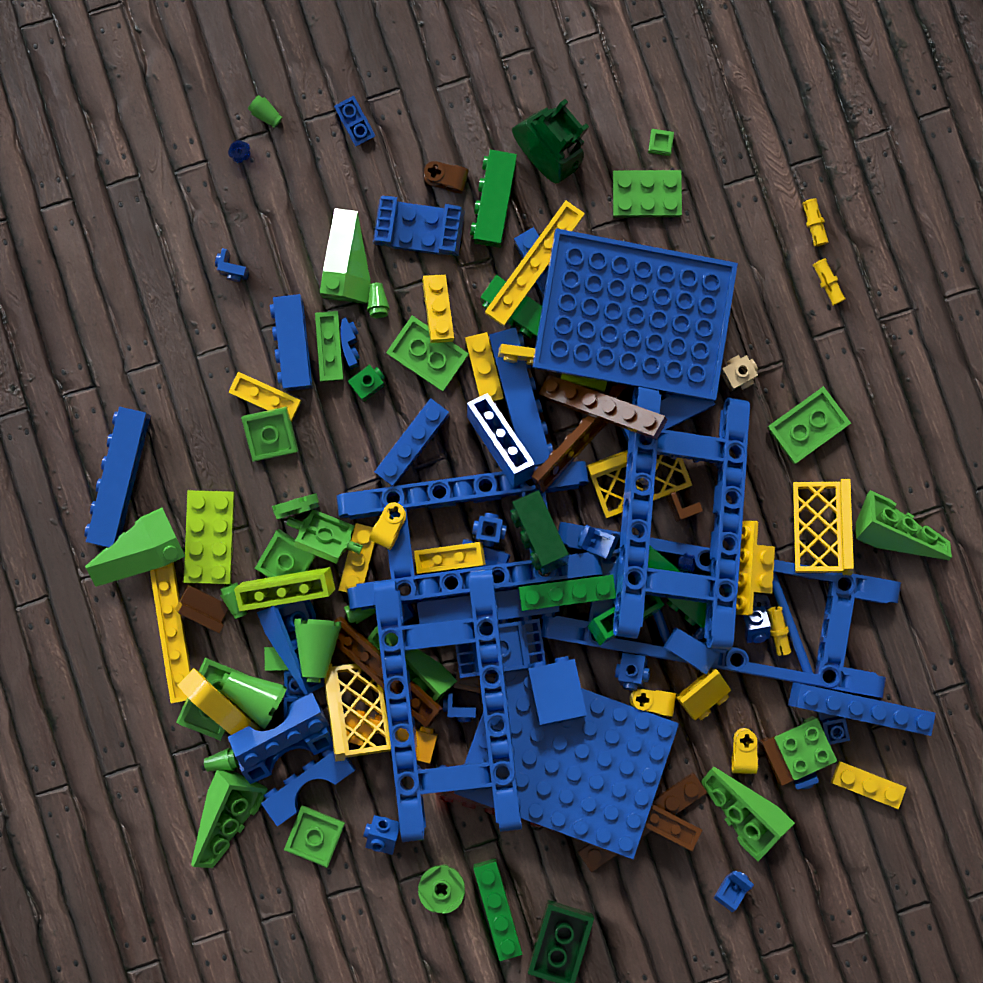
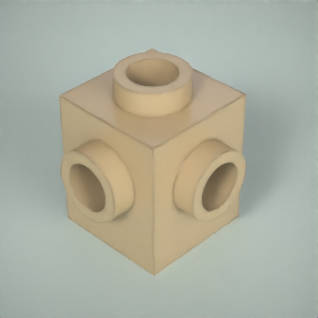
M739 355L727 361L728 366L721 369L720 374L730 392L738 387H741L742 390L754 384L753 379L758 376L756 363L753 359L749 360L747 355L742 358Z

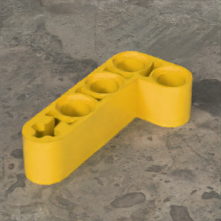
M195 668L177 685L199 709L230 735L248 726L257 731L261 730L250 717L219 692Z

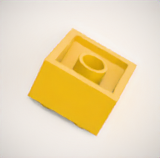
M710 668L707 675L702 674L680 692L676 699L692 719L696 720L699 718L702 720L711 713L710 708L717 703L719 706L729 698L728 693L731 689L718 670Z

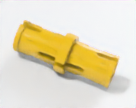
M817 199L806 200L802 204L808 221L806 225L807 228H810L814 247L825 245L829 241L824 229L825 220L821 217Z
M826 258L814 263L812 266L821 280L820 286L825 289L832 306L846 300L837 283L838 278L833 275Z
M780 606L777 607V610L776 607L767 610L772 628L770 635L774 638L776 655L779 656L782 655L781 652H783V655L791 653L787 636L789 629L785 626L783 609Z

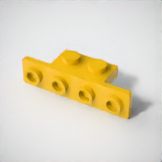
M758 521L742 522L736 615L753 614L754 592L772 594L775 547L757 545Z

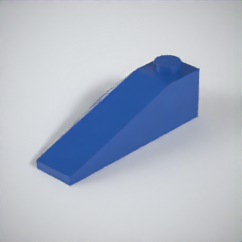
M305 600L275 605L257 612L266 636L304 694H309L324 687V678H321V683L306 682L307 677H302L294 622L295 619H301V624L302 620H316V613L311 601Z

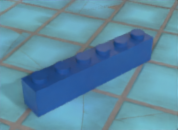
M516 328L489 334L514 433L534 461L535 467L541 466L549 458L553 448L551 443L547 444L545 435H548L547 425L545 421L541 422L539 413L543 412L539 399L535 400L533 391L537 390L534 377L529 378L527 371L531 366L526 364L527 361L517 360L516 363L505 362L503 361L504 358L498 357L501 344L525 346L522 333L517 334Z
M119 407L118 412L116 411L113 415L112 424L114 429L107 439L109 450L107 456H104L101 469L103 474L96 484V492L98 494L96 501L92 502L90 508L91 522L87 524L84 533L88 543L110 547L122 534L151 417L146 412Z
M518 589L495 592L499 624L509 623L510 618L517 617L518 622L532 620V615L540 614L541 619H545L546 616L555 617V612H560L559 606L521 611ZM470 595L417 602L419 624L473 618ZM483 622L481 627L486 626V622Z
M795 682L792 683L788 705L929 736L932 735L936 715L935 712Z

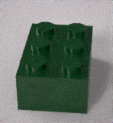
M539 490L513 501V509L510 510L511 519L516 529L520 527L522 530L520 532L521 540L525 549L530 548L532 552L530 553V559L536 571L540 569L541 574L544 575L567 565L569 554Z
M547 900L527 967L528 974L555 983H575L593 925V913Z

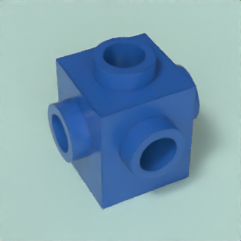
M485 513V516L479 517V521H474L472 534L476 535V540L483 542V546L494 547V543L499 544L500 539H505L507 526L502 525L503 519H498L499 515ZM486 527H493L494 533L487 535L485 533Z
M622 653L621 664L616 666L615 678H618L623 689L637 691V688H644V682L649 681L650 668H647L648 661L646 656Z
M374 815L372 823H367L363 837L367 838L365 848L393 855L400 830L399 822L387 817Z

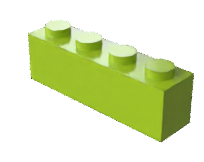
M331 567L242 582L234 591L239 611L329 597L334 592L335 585Z

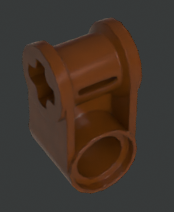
M431 161L424 168V179L430 186L462 194L465 190L469 170L458 165ZM433 170L438 171V174H436L435 178L431 177V173H433Z

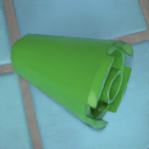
M295 619L294 626L302 677H307L306 682L321 683V678H326L341 630V622L308 619V621L302 620L301 624V619Z
M231 671L230 675L225 673L219 683V686L222 687L220 692L264 729L270 722L273 713L277 710L287 690V687L282 684Z

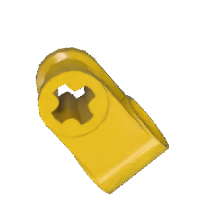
M396 502L386 505L379 520L372 529L369 540L389 550L392 549L406 519V512L402 505ZM398 509L400 517H394L392 520V516L389 513L391 511L395 512Z
M637 689V691L631 693L629 699L633 707L642 711L673 717L676 693ZM641 693H643V697L647 700L642 702L640 706V702L636 701V697H640Z
M740 728L734 734L732 773L757 774L758 741L756 735L747 728ZM745 734L751 738L750 741L746 742V745L740 741V738H744Z

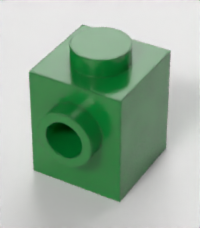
M368 365L348 380V382L361 400L365 402L385 386L382 381L385 379V376L378 367L373 369L371 365Z

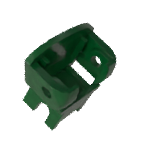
M566 99L561 101L556 108H544L512 128L513 136L525 155L547 179L555 184L573 174L581 165L584 158V151L581 148L584 145V141L581 138L589 128L587 123L582 126L566 107L568 101ZM576 143L569 154L570 156L565 159L563 151Z

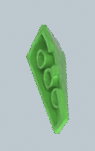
M335 208L324 262L320 294L324 299L368 304L371 280L358 212Z
M871 490L868 492L856 521V539L880 549L944 560L952 558L949 540L929 526L922 527L913 519L914 516L909 512L905 515L896 509V503L889 498Z
M160 508L140 517L126 533L123 532L113 545L105 548L85 567L95 587L166 566L185 557V554L163 508Z
M376 626L367 639L380 651L378 626ZM390 632L386 639L388 644L395 646L398 643V636ZM411 649L405 653L407 671L409 670L410 679L438 703L455 685L457 680L441 663L422 651Z
M713 767L701 781L714 804L721 807L727 816L725 821L728 826L732 825L739 835L737 840L741 846L758 862L795 824L777 805L716 767Z
M216 771L206 796L191 863L193 867L213 868L230 847L229 842L237 832L241 833L245 828L244 822L251 814L254 816L259 810L264 795L268 790L266 786L257 782L249 784L244 776L236 772Z

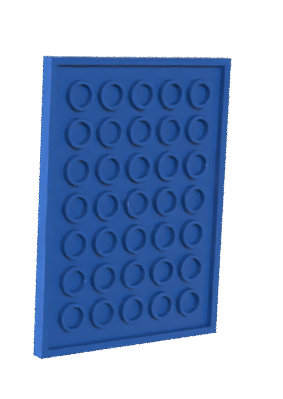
M556 228L532 368L634 387L641 386L662 392L715 401L738 263Z
M528 669L505 671L521 818L634 859L679 723L581 688L587 713L586 717L539 726ZM498 673L496 674L494 682H497L499 679ZM484 711L465 763L478 764L489 760ZM494 718L491 721V725L494 729L501 730L504 728V721L500 718ZM506 766L497 768V774L500 777L505 778L510 775V771ZM492 787L454 791L456 795L494 808Z

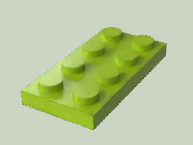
M187 491L184 583L231 584L235 492Z

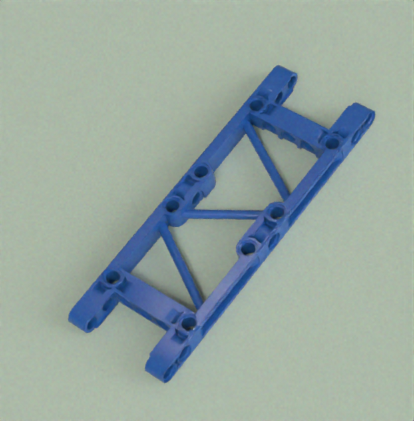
M560 522L558 533L564 545L568 548L583 550L578 547V538L585 526ZM595 528L619 538L620 542L621 532ZM650 538V545L658 552L692 558V563L697 570L711 573V562L708 566H703L699 561L700 555L703 553L710 556V548ZM619 548L614 550L610 560L600 557L603 576L613 575L615 592L617 587ZM774 560L772 590L778 606L783 609L785 625L789 629L788 633L803 672L751 663L744 650L734 647L730 651L710 648L718 654L711 667L883 698L886 677L878 676L874 672L844 667L854 599L882 604L888 602L898 603L901 582L853 573L852 575H842V573H795V563ZM776 573L829 582L815 673L812 671ZM840 578L846 579L848 583L847 589L844 591L838 587ZM615 599L591 602L588 621L561 616H546L542 620L541 637L687 663L662 646L613 638L599 646L598 642L592 639V633L587 626L594 618L615 606ZM660 609L653 616L665 645L670 637V633ZM699 627L692 637L701 642L704 637L705 627ZM734 653H738L741 657V663L738 666H733L730 662V658ZM826 670H830L833 674L832 680L828 683L823 680V673Z

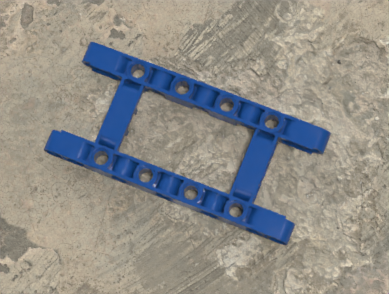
M641 386L634 387L632 404L660 414L661 395L659 390ZM733 398L725 400L723 410L720 413L719 438L663 429L658 439L654 440L630 431L613 623L614 636L635 639L638 637L640 627H643L645 595L707 603L704 633L707 647L731 650L734 643L750 414L749 401ZM640 436L646 439L647 445H643L640 442ZM729 450L734 452L735 459L730 456ZM657 455L670 456V459L674 460L676 458L690 459L694 463L699 461L715 463L714 466L718 469V480L714 490L713 514H715L714 531L711 532L710 559L712 560L711 576L648 568ZM636 481L642 484L643 491L637 489ZM726 495L731 497L732 504L727 502ZM632 527L639 531V538L632 534ZM723 540L728 543V550L723 547ZM628 574H632L635 577V585L628 581ZM720 586L725 590V597L719 592Z
M571 462L544 493L540 492L546 507L545 493L579 489V486L589 483L586 462ZM503 471L349 492L336 496L339 517L350 518V520L381 516L384 508L389 504V498L391 496L400 497L398 503L404 508L406 519L391 550L388 549L391 579L375 582L396 580L398 590L403 586L411 587L409 595L401 596L402 605L469 596L471 571L492 569L493 575L496 573L503 574L505 577L503 582H494L495 592L514 590L524 586L597 577V575L603 576L600 556L590 554V552L569 555L568 564L551 571V574L547 577L539 575L538 570L534 569L531 560L415 576L410 542L411 535L407 519L408 512L411 509L425 507L435 509L456 506L455 503L469 501L478 503L500 500L501 497L513 495L524 497L538 491L535 485L529 486L526 482L513 487ZM484 483L492 486L488 492H483L479 488ZM442 489L446 494L443 498L434 497L435 491ZM398 509L395 512L391 511L389 513L392 516V520L394 517H400ZM448 580H456L458 586L453 590L447 589L445 584ZM374 582L356 584V587L347 589L350 611H355L356 608H361V610L376 608Z
M492 569L471 571L469 587L473 618L405 626L400 590L397 589L396 580L374 582L379 644L402 842L419 841L425 838L424 828L426 827L423 794L492 787L496 823H499L500 832L522 829ZM483 622H489L493 625L492 634L484 635L481 632L480 627ZM390 632L398 636V643L395 646L389 645L386 640ZM476 642L489 760L478 764H469L467 762L458 766L446 767V765H441L437 768L422 769L417 764L416 758L417 737L415 719L412 718L411 713L412 692L405 653L411 649ZM488 670L497 671L499 675L497 682H489L486 679V672ZM399 680L402 682L404 689L401 693L393 691V681ZM494 718L502 719L504 721V728L501 730L494 729L491 721ZM404 728L408 731V740L398 738V729ZM506 766L510 771V775L505 778L500 777L497 774V768ZM403 777H411L414 780V787H405L402 783Z

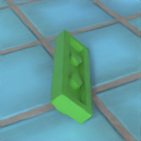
M339 312L315 313L320 382L342 381L344 376Z

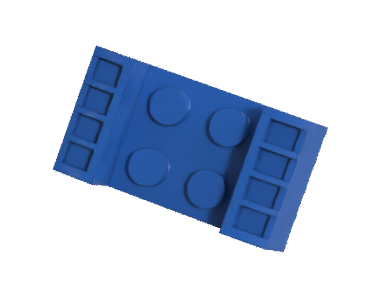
M381 196L373 244L415 252L459 256L465 211L460 206L445 204V208L398 202L397 197Z
M540 619L499 624L504 672L530 668L533 663L546 661L541 637ZM493 625L480 627L481 632L484 635L492 634ZM476 642L455 644L460 678L478 676L479 667ZM488 670L486 674L497 673L495 670Z

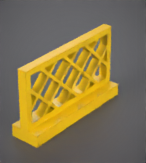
M628 450L587 465L588 474L591 477L605 518L623 512L624 494L621 497L612 493L611 490L616 479L625 483V480L618 478L621 469L627 465ZM659 455L658 459H656V470L659 463L671 469L665 481L655 476L656 480L664 484L661 491L653 495V500L692 486L682 458H676L672 466L661 461L663 455ZM674 470L682 473L685 483L677 486L669 483ZM608 475L613 478L608 490L599 487L597 477ZM636 486L637 489L643 491V488ZM601 491L606 492V495H605L604 498H603V495H602V492H601ZM609 495L621 499L618 508L608 511L606 506Z
M841 479L840 482H793L795 573H842V575H852L854 563L850 479ZM835 488L836 496L830 502L820 494L824 489ZM798 489H809L814 495L805 502L798 496ZM816 497L826 505L819 513L809 506ZM805 508L814 515L807 524L799 518V514ZM828 508L836 514V519L831 524L821 517ZM817 519L827 527L819 535L809 527ZM805 530L815 538L808 546H805L799 540V536ZM829 530L837 536V541L831 547L822 539ZM818 541L827 549L821 557H817L810 550ZM806 552L816 560L811 566H800V558ZM831 552L838 559V566H827L822 560Z
M356 663L333 667L330 664L327 676L324 678L335 762L344 761L347 757L391 751L383 688L378 683L377 687L373 685L375 682L373 679L369 682L360 676L363 670ZM348 672L354 677L346 685L338 679V673ZM356 679L367 685L361 694L350 688ZM370 688L377 692L379 696L374 704L363 697ZM347 691L357 698L351 707L343 703L341 699ZM359 701L370 707L364 716L353 710ZM373 710L382 715V720L377 726L367 720ZM350 713L360 719V722L354 729L345 724V719ZM363 723L374 729L367 739L357 732ZM378 732L385 737L386 745L376 746L370 740ZM353 735L364 742L360 749L349 750L348 742Z

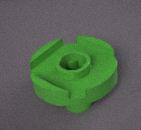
M317 493L273 505L272 509L276 519L317 508L319 507Z
M446 864L429 868L422 875L418 886L419 899L424 907L429 911L442 914L450 913L458 908L465 894L463 877L456 869ZM437 884H446L448 886L446 888V895L436 893L438 889Z

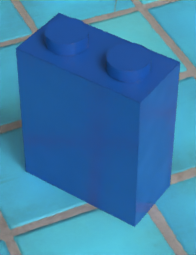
M569 656L556 658L555 663L546 665V661L533 663L532 668H528L539 726L587 716L575 659L569 660Z

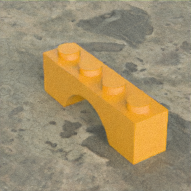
M353 709L362 716L366 714V711ZM351 713L345 719V724L352 729L360 722V719ZM375 714V718L368 716L367 720L377 726L382 720V715ZM363 723L357 732L367 739L374 729ZM420 726V730L416 729V758L418 761L429 764L438 734L433 733L434 729ZM400 728L397 731V736L401 740H408L409 733L406 729ZM354 735L349 743L361 746L364 743Z

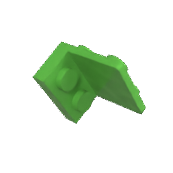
M813 716L805 719V723L775 736V741L794 780H798L837 762L818 718Z

